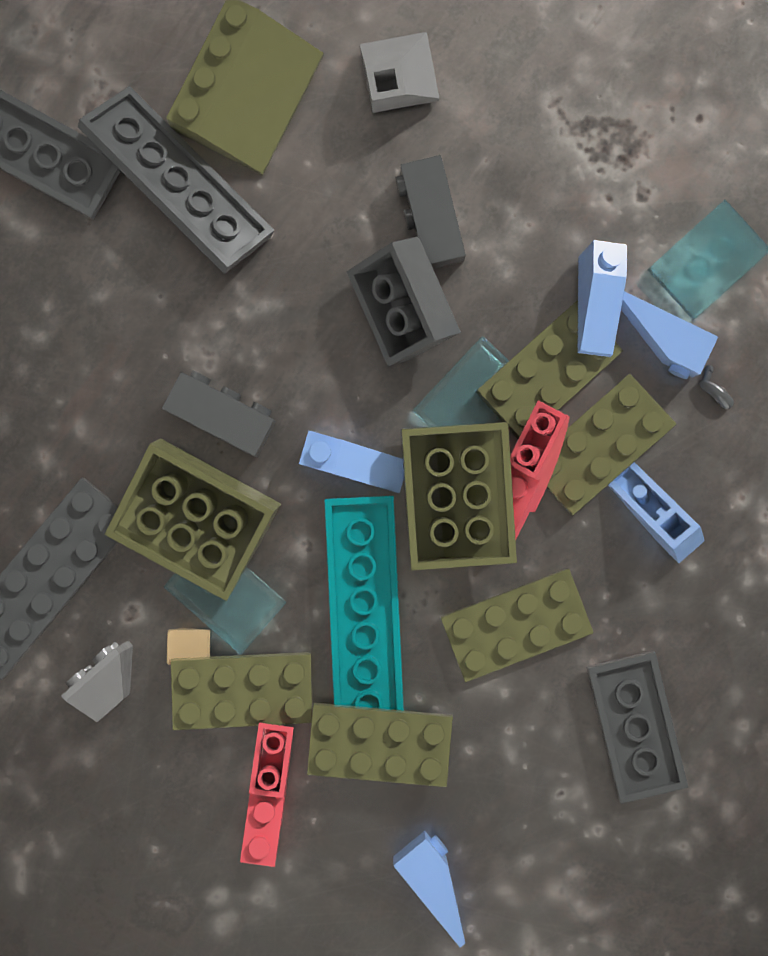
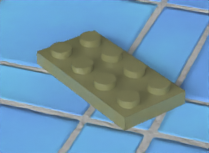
M577 300L486 381L476 393L502 422H508V429L519 439L537 401H541L559 410L622 353L623 350L615 342L611 357L578 353Z
M631 374L627 375L567 428L563 446L547 489L574 516L674 428L676 422Z
M568 568L440 617L465 682L594 633Z
M310 652L171 659L173 730L258 726L259 722L276 725L312 723Z
M314 703L307 775L447 787L453 716Z

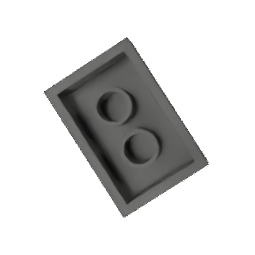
M419 236L391 242L346 271L388 366L413 359L461 333Z

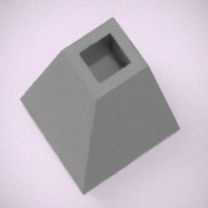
M427 32L360 44L372 113L439 101Z
M127 641L121 645L114 642L111 646L105 647L92 659L96 663L93 668L89 665L84 670L81 669L66 682L69 689L61 695L62 698L96 722L100 721L130 695L133 645Z

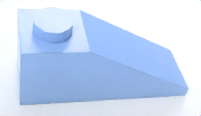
M593 240L578 257V353L605 357L613 355L627 278V245Z
M624 291L621 311L658 359L670 367L668 371L683 379H688L689 376L693 378L700 375L718 336Z
M308 430L299 461L300 465L400 493L404 479L402 458Z
M635 462L608 485L652 537L678 563L705 541L701 527Z
M423 831L393 856V866L457 945L462 947L465 944V938L447 857L445 856L448 850L436 835L431 838L426 831Z

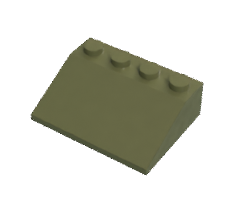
M226 0L166 120L177 133L264 175L324 53L259 9L241 0Z
M508 422L401 429L411 570L517 563Z
M158 439L150 443L104 535L228 601L270 527L281 503L171 443Z

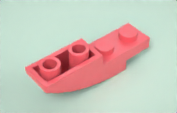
M537 401L510 455L515 540L529 513L536 511L558 461L570 416L541 401Z
M259 722L240 858L241 863L275 867L294 727Z

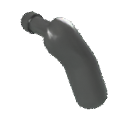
M707 365L705 367L704 379L699 381L701 388L709 393L723 409H730L734 405V400L723 387L710 382L714 368Z

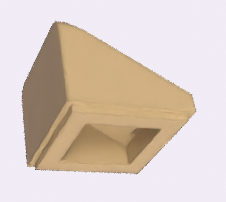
M187 628L168 630V665H171L172 658L210 657V630Z

